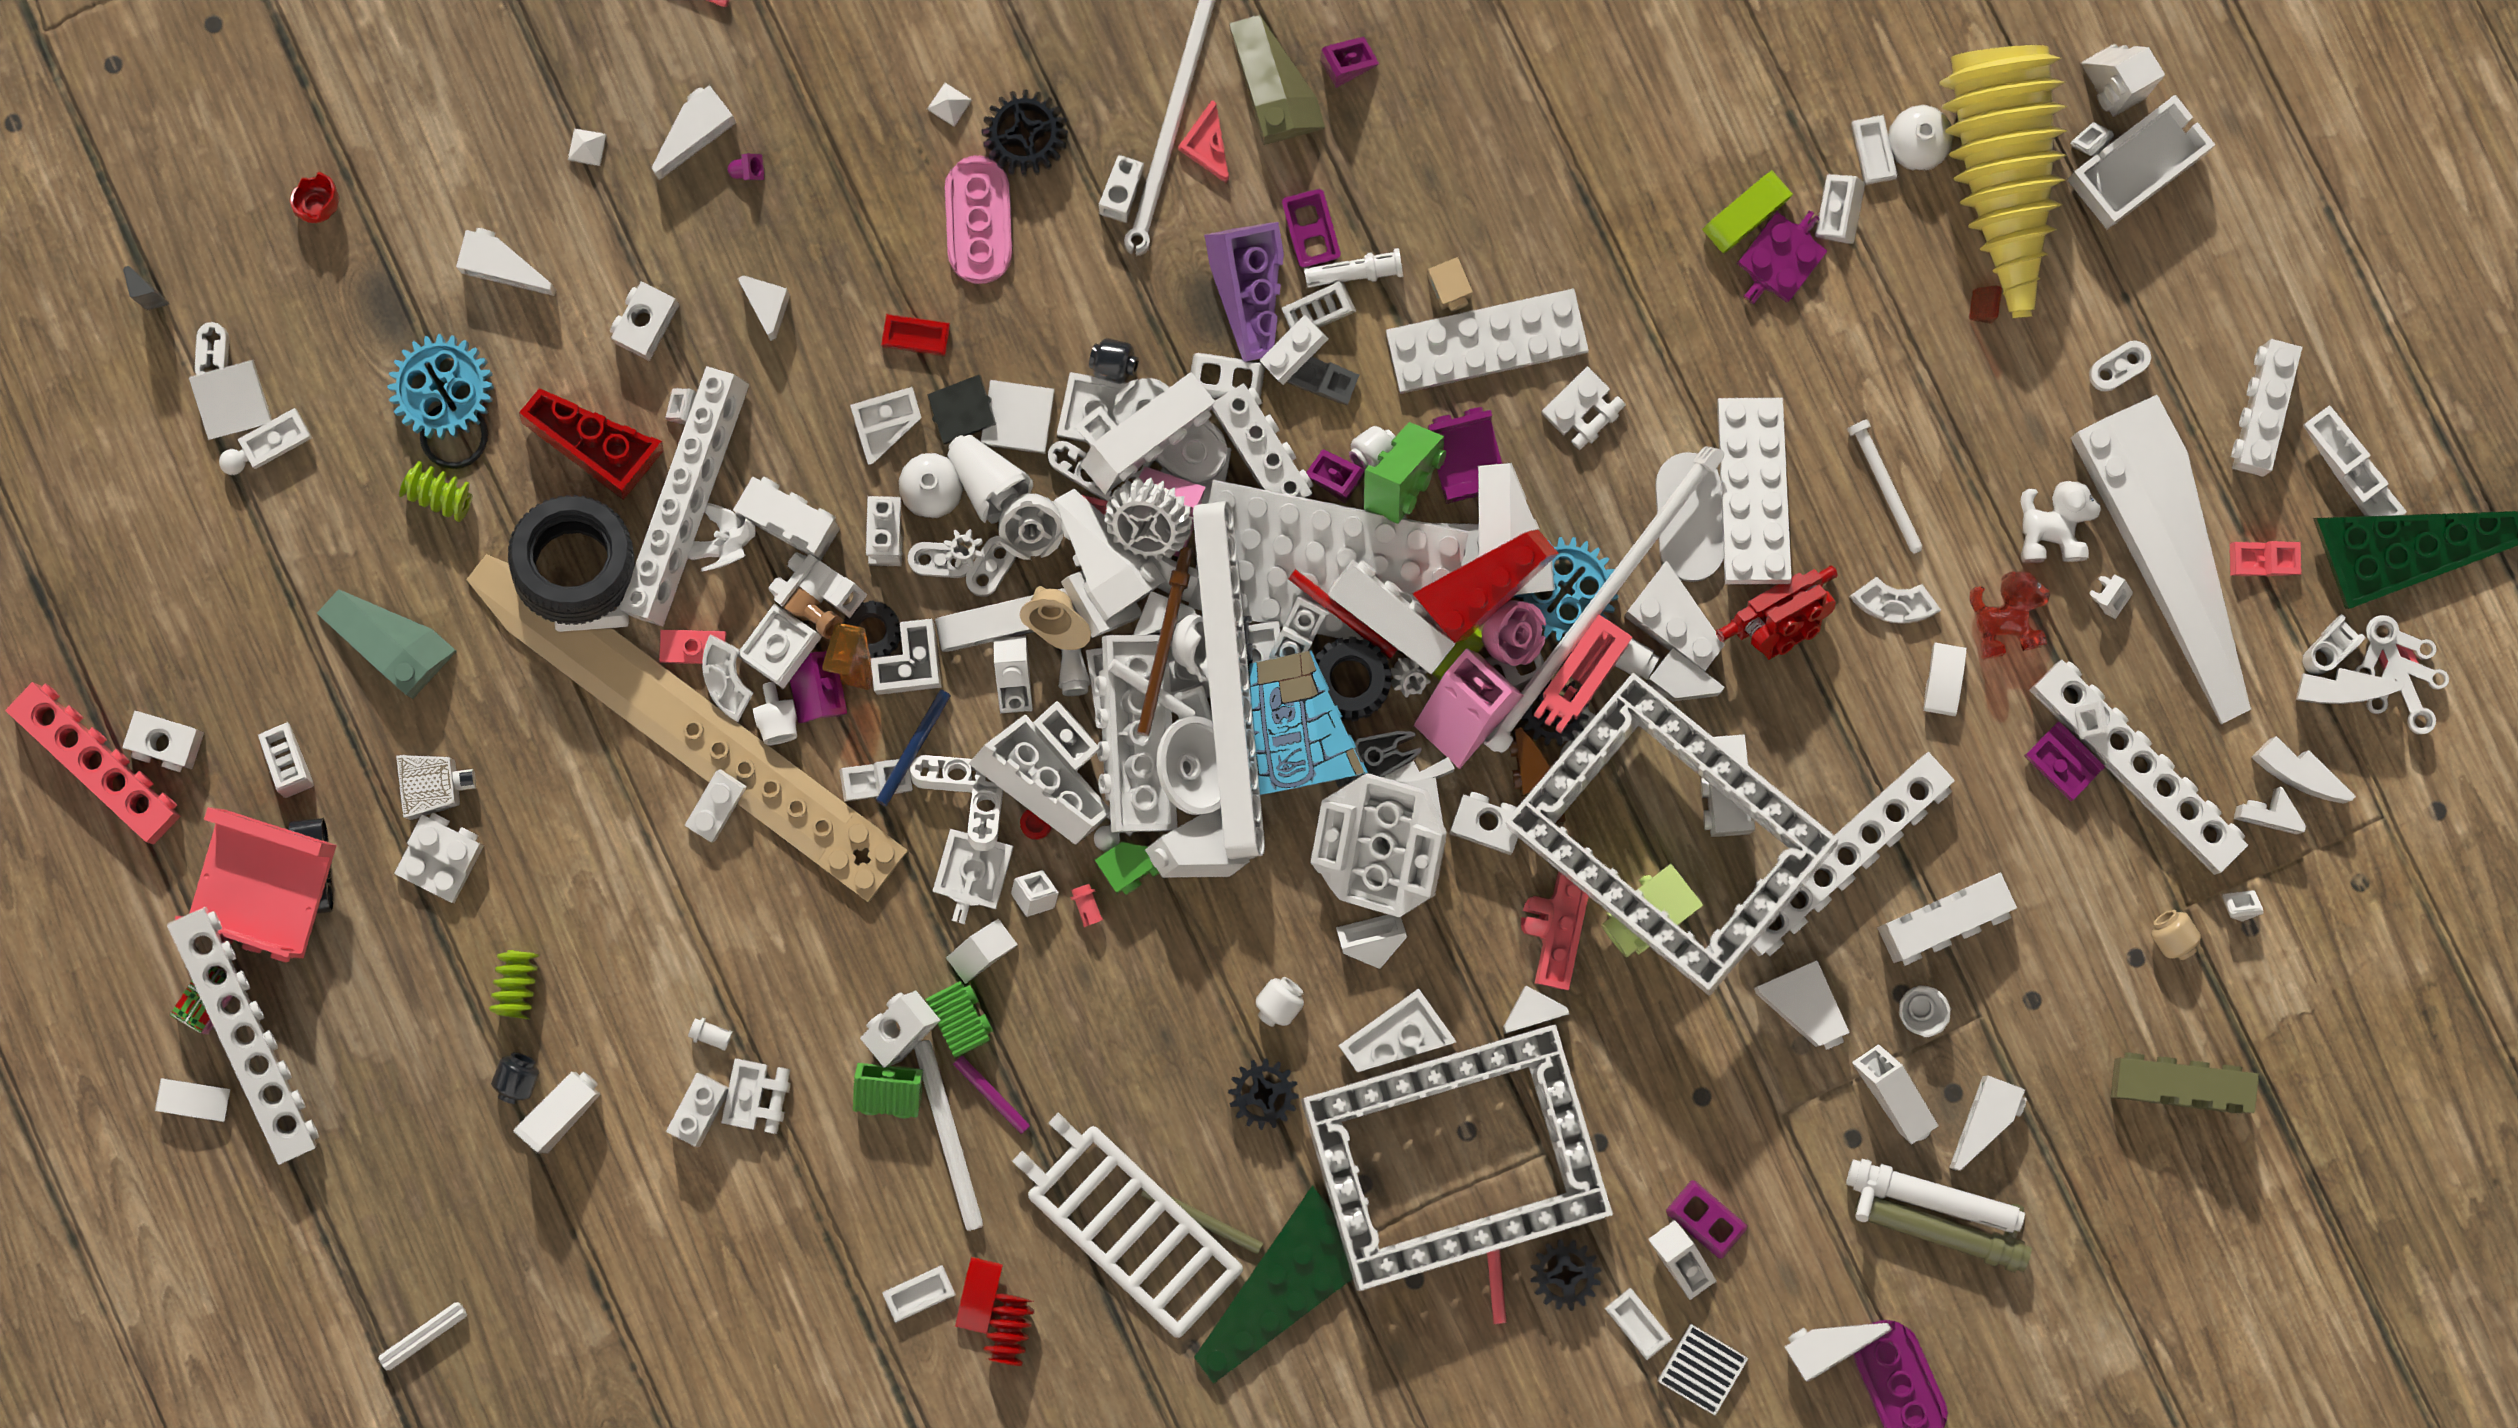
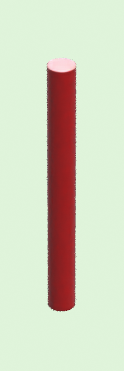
M1295 569L1288 577L1289 581L1357 634L1370 641V644L1374 647H1379L1381 652L1388 658H1391L1398 650V648L1328 596L1325 591Z

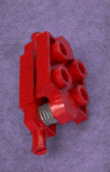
M1830 565L1820 572L1813 569L1804 575L1799 572L1791 577L1790 584H1778L1748 601L1746 608L1736 613L1731 623L1716 630L1718 639L1721 642H1725V640L1734 635H1737L1741 640L1751 636V645L1763 653L1768 660L1779 654L1784 655L1788 653L1794 645L1805 639L1811 640L1820 632L1822 619L1830 615L1835 609L1836 601L1830 592L1822 588L1823 584L1838 577L1835 567Z

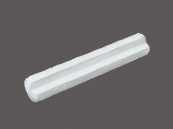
M459 1302L453 1303L378 1357L381 1365L386 1370H392L467 1316L463 1306Z

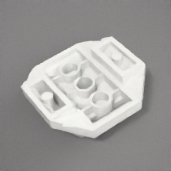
M1367 773L1322 800L1310 863L1318 873L1322 874L1326 883L1339 900L1399 918L1435 896L1447 832L1428 790ZM1382 837L1389 842V851L1383 847Z

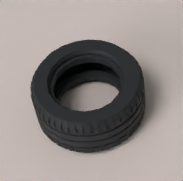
M566 495L565 497L558 496L556 499L550 498L548 501H543L542 504L535 505V508L532 507L529 513H525L523 518H520L518 521L519 524L514 527L508 546V563L516 592L524 604L532 612H535L536 615L542 616L543 619H548L550 622L556 621L558 624L565 623V625H570V623H573V625L581 623L582 625L588 621L589 623L594 622L593 620H599L601 616H606L609 612L615 610L614 607H618L620 602L623 601L635 567L630 534L620 516L614 513L612 508H608L606 504H602L598 500L595 501L593 498L587 499L585 496L579 497L578 495L573 497L571 495ZM580 533L593 537L604 546L608 557L603 570L592 581L581 586L562 587L550 583L539 574L536 568V562L541 550L551 540L564 534Z

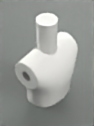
M768 682L763 684L766 704L753 708V713L764 744L776 745L796 739L797 714L793 699L779 701L775 683Z

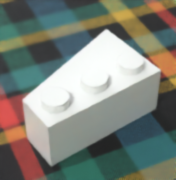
M1745 735L1713 737L1748 765ZM1701 778L1702 798L1708 797L1709 810L1703 811L1704 829L1710 830L1711 837L1749 835L1755 831V822L1751 820L1748 814L1705 779Z

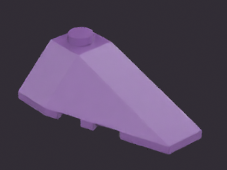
M1278 222L1229 229L1204 235L1210 268L1243 362L1262 358L1275 345L1277 316L1274 312L1276 295H1280L1281 284H1277L1279 265H1283L1284 257Z

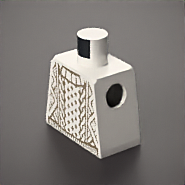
M396 756L403 817L406 819H417L421 815L426 816L432 814V812L436 813L460 805L459 790L476 788L474 769L456 771L455 760L450 757Z

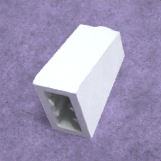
M1217 810L1212 813L1199 815L1162 836L1145 849L1152 864L1157 868L1162 877H1230L1250 862L1247 857L1228 858L1224 845L1222 818Z
M1814 961L1754 988L1756 994L1815 1047L1824 1044L1826 1050L1843 1043L1842 1036L1850 1033L1818 961Z
M1879 1044L1852 1062L1898 1132L1908 1142L1913 1144L1916 1141H1921L1938 1127L1937 1122L1903 1065Z
M584 1071L581 1075L577 1072H571L513 1131L537 1153H549L601 1095L595 1089L598 1083Z

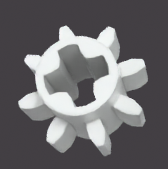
M971 529L966 532V535H959V532L954 530L955 538L952 542L949 540L944 541V544L951 548V552H948L945 558L946 560L955 558L956 569H959L962 563H968L969 567L973 569L974 564L972 561L975 557L983 558V554L976 549V547L983 543L982 539L973 541ZM964 542L966 546L972 545L968 549L969 555L963 556L961 552L955 553L959 551L958 544Z
M1398 658L1394 668H1390L1391 674L1394 677L1391 680V685L1395 691L1401 690L1405 697H1408L1409 694H1422L1426 684L1431 682L1426 675L1428 671L1411 658Z

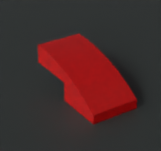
M971 1257L955 1327L987 1334L1003 1264Z

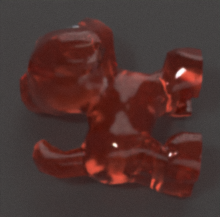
M2012 571L2001 578L2000 592L2004 604L2000 606L1985 605L1982 600L1985 591L1983 586L1974 587L1970 591L1969 601L1976 615L1977 629L1981 633L1980 653L1983 660L2001 657L2006 654L2003 642L1995 640L1997 635L2016 636L2022 651L2033 650L2047 645L2045 633L2042 630H2033L2030 627L2029 611L2047 604L2050 592L2031 573Z

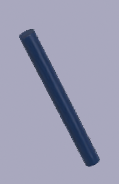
M939 690L876 798V801L881 805L887 807L949 701L951 695L946 691Z

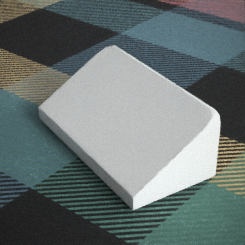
M1827 174L1819 214L1820 219L1818 220L1815 235L1817 238L1849 244L1854 243L1865 183L1857 176Z

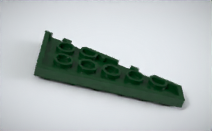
M2518 511L2313 518L2345 609L2354 608L2518 546Z
M1313 1185L1194 1356L1213 1384L1353 1279L1335 1215Z

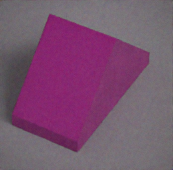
M1364 36L1328 45L1321 49V63L1335 88L1379 65Z
M1322 449L1306 473L1311 481L1346 504L1363 480L1365 470Z

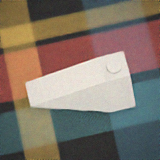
M1073 489L1052 501L1059 510L1062 519L1060 526L1064 537L1071 540L1076 554L1072 557L1076 567L1081 566L1086 582L1083 586L1086 594L1104 621L1140 601L1166 581L1151 558L1146 561L1141 554L1134 556L1133 551L1129 549L1123 550L1121 542L1113 543L1114 534L1107 533L1108 523L1104 521L1105 516L1078 491Z

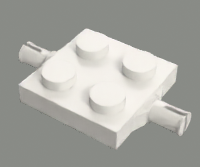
M981 822L980 834H978L979 839H985L987 834L986 822ZM950 829L933 892L949 896L957 902L951 921L958 922L961 912L959 923L965 924L969 906L981 905L992 909L997 908L1014 846L996 842V845L987 851L975 850L969 844L968 833Z

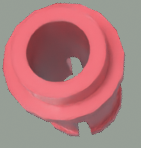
M1090 884L1071 890L1073 896L1070 898L1076 902L1084 927L1103 920L1093 895L1095 889H1091Z

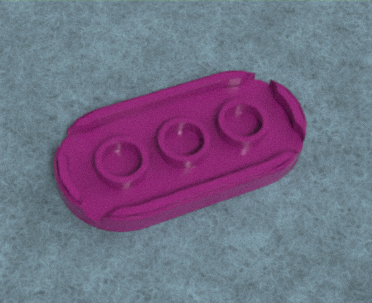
M1879 1320L1871 1323H1888L1892 1330L1854 1353V1361L1883 1428H1944L1948 1416L1947 1406L1915 1334L1909 1328L1896 1321Z

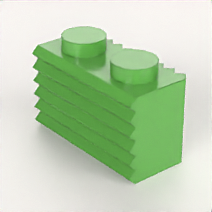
M960 981L925 999L929 1007L941 1020L938 1026L954 1058H958L991 1041L988 1034L993 1032V1029L985 1014L978 1015L974 1004L979 1001L971 985L964 987Z
M858 1063L854 1076L853 1111H860L866 1115H876L878 1113L881 1115L885 1113L887 1115L893 1114L902 1119L911 1116L914 1118L918 1117L922 1101L923 1069L896 1066L884 1068L882 1065Z

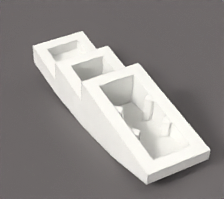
M2330 405L2303 425L2337 479L2365 516L2405 515L2407 513L2387 488L2389 483L2369 460L2371 456Z

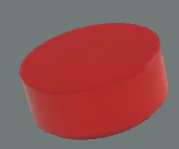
M1029 809L1020 818V828L1029 839H1044L1052 830L1049 824Z

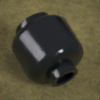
M1105 338L1099 344H1094L1089 358V368L1093 369L1096 378L1117 384L1124 383L1129 375L1134 376L1139 364V357L1134 356V348L1131 344L1111 338Z
M515 1052L511 1053V1056H505L500 1059L491 1082L494 1090L499 1093V1099L510 1104H516L517 1100H527L531 1097L540 1074L539 1069L535 1066L536 1062L534 1059Z

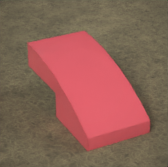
M2269 541L2266 543L2233 542L2229 544L2230 576H2287L2301 574V542Z

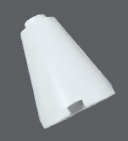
M972 435L958 436L950 443L948 458L952 462L979 518L984 523H986V520L991 524L998 522L1000 514L1008 502L1022 494L1031 493L1033 480L1028 474Z

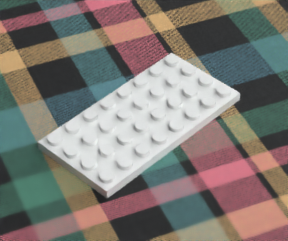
M1213 480L1209 503L1228 501L1232 507L1243 616H1251L1252 621L1262 623L1279 621V626L1283 627L1299 595L1320 605L1288 580V577L1295 569L1328 594L1329 589L1350 562L1354 560L1359 564L1362 560L1376 570L1377 573L1374 576L1384 584L1388 580L1400 588L1403 592L1400 596L1411 604L1415 600L1420 604L1412 593L1462 566L1468 531L1405 518L1401 519V522L1397 524L1382 515L1366 510ZM1198 579L1188 606L1202 610ZM1327 611L1316 633L1336 638L1343 637V639H1349L1350 636L1357 637L1356 639L1358 640L1364 639L1329 611ZM1429 613L1426 615L1435 623H1437Z

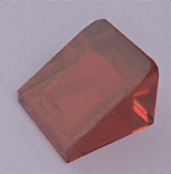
M1988 286L1973 290L1969 312L1970 320L1992 324L1997 319L2002 295L2001 286Z

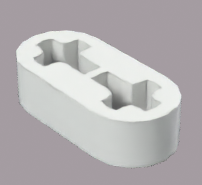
M205 323L198 330L195 355L196 375L206 373L203 370L204 367L210 366L211 357H213V364L219 369L228 367L229 334L218 323ZM212 330H215L221 336L220 340H215L214 351H211V343L205 340L206 336L212 334Z

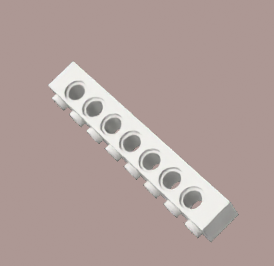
M707 366L705 368L635 564L630 584L619 609L636 619L664 626L687 562L688 554L693 545L749 387L748 383L735 374Z
M2063 660L2057 662L2029 691L2214 875L2221 873L2248 846L2243 840L2245 838L2243 832L2232 823L2228 825L2220 817L2222 814L2220 809L2209 800L2205 802L2196 793L2198 788L2191 780L2186 777L2182 779L2174 772L2175 765L2163 754L2158 756L2150 748L2152 743L2148 737L2140 731L2135 733L2126 724L2129 721L2128 718L2115 707L2111 709L2103 701L2105 695L2093 684L2088 686L2080 678L2082 673L2070 661L2065 663ZM2066 687L2073 688L2077 692L2078 700L2076 704L2068 703L2064 699L2063 692ZM2103 701L2109 733L2080 739L2074 707ZM2113 733L2121 735L2124 739L2122 750H2116L2111 746L2110 737ZM2135 757H2142L2146 760L2147 771L2145 773H2139L2134 769L2133 761ZM2159 780H2165L2169 783L2171 791L2168 797L2158 793L2156 786ZM2182 803H2188L2192 806L2194 815L2191 820L2181 816L2180 806ZM2206 826L2213 827L2217 832V839L2214 843L2207 842L2203 836Z
M1929 752L1919 758L1834 835L1838 838V846L1817 869L1828 873L1830 877L1827 887H1820L1814 882V874L1799 891L1805 896V906L1802 909H1796L1790 902L1779 914L1782 921L1780 929L1773 931L1767 928L1751 947L1758 956L1763 955L1765 952L1771 956L1784 944L1780 939L1789 930L1793 934L1799 931L1808 922L1805 916L1811 910L1815 909L1817 913L1832 901L1829 897L1832 891L1837 887L1843 891L1856 879L1852 874L1861 865L1865 869L1871 866L1880 857L1877 851L1884 844H1887L1889 847L1893 846L1904 836L1901 831L1904 826L1909 822L1915 826L1928 814L1924 809L1933 800L1939 804L1952 792L1949 786L1955 780ZM1913 783L1921 784L1924 787L1925 797L1923 800H1916L1911 796L1910 787ZM1888 805H1896L1901 810L1902 815L1898 822L1890 821L1887 818L1886 808ZM1870 826L1876 830L1878 837L1874 844L1863 840L1862 830L1864 827ZM1841 848H1847L1853 853L1854 860L1851 865H1843L1838 860V851Z
M204 907L170 922L167 927L278 1165L315 1149V1139L319 1138L317 1129L312 1120L306 1122L301 1111L306 1108L299 1091L292 1092L287 1080L292 1078L285 1061L278 1062L273 1050L277 1049L278 1046L271 1031L264 1032L259 1020L264 1019V1016L257 1001L250 1002L246 990L250 989L246 976L243 971L237 973L232 960L236 959V955L229 941L222 942L218 933L222 929V925L215 911L209 913L207 907ZM199 936L209 937L213 942L212 950L208 953L197 951L194 945L195 939ZM213 966L223 967L227 973L226 980L221 983L213 982L208 976L209 969ZM226 996H235L240 1000L241 1008L235 1013L227 1012L222 1006V1000ZM240 1026H249L253 1029L255 1038L247 1043L241 1042L236 1036V1030ZM257 1055L265 1057L269 1063L268 1069L264 1072L254 1071L250 1066V1059ZM270 1085H275L281 1089L283 1096L279 1101H268L264 1096V1089ZM283 1115L292 1116L296 1121V1128L288 1132L283 1131L278 1126V1119Z

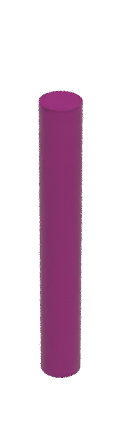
M963 1055L953 1063L1021 1135L1031 1126Z

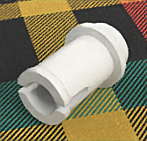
M695 1018L688 1037L693 1038L695 1043L699 1040L725 1051L733 1031L705 1022L706 1018L701 1020Z

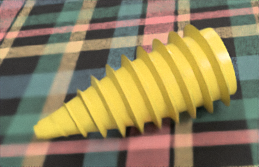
M2044 45L1999 47L1954 55L1951 57L1953 74L1939 82V85L1952 89L1955 92V98L1942 105L1941 108L1956 113L1958 117V122L1947 128L1945 132L1961 138L1962 146L1952 151L1949 156L1965 162L1967 170L1955 176L1954 180L1968 184L1972 194L1961 200L1960 204L1973 207L1977 211L1979 218L1970 223L1968 227L1982 231L1987 243L1980 247V250L1991 254L1995 269L1992 272L1998 274L2003 289L2002 294L2005 296L2008 312H2012V318L2032 317V310H2035L2041 257L2048 255L2042 251L2045 235L2057 230L2046 224L2050 210L2063 205L2049 199L2051 188L2066 180L2052 174L2053 162L2067 156L2053 150V138L2067 131L2053 126V114L2067 106L2052 102V90L2066 82L2051 78L2050 65L2062 58L2050 55L2049 47Z

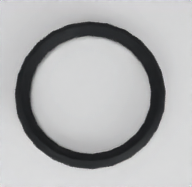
M448 402L450 409H457L454 402ZM442 404L435 407L428 415L436 416L440 413ZM479 412L476 414L480 421L481 441L475 453L469 458L460 462H446L439 459L430 450L425 436V428H423L420 432V442L425 455L430 461L446 469L464 468L474 463L484 452L488 440L487 425L483 416Z

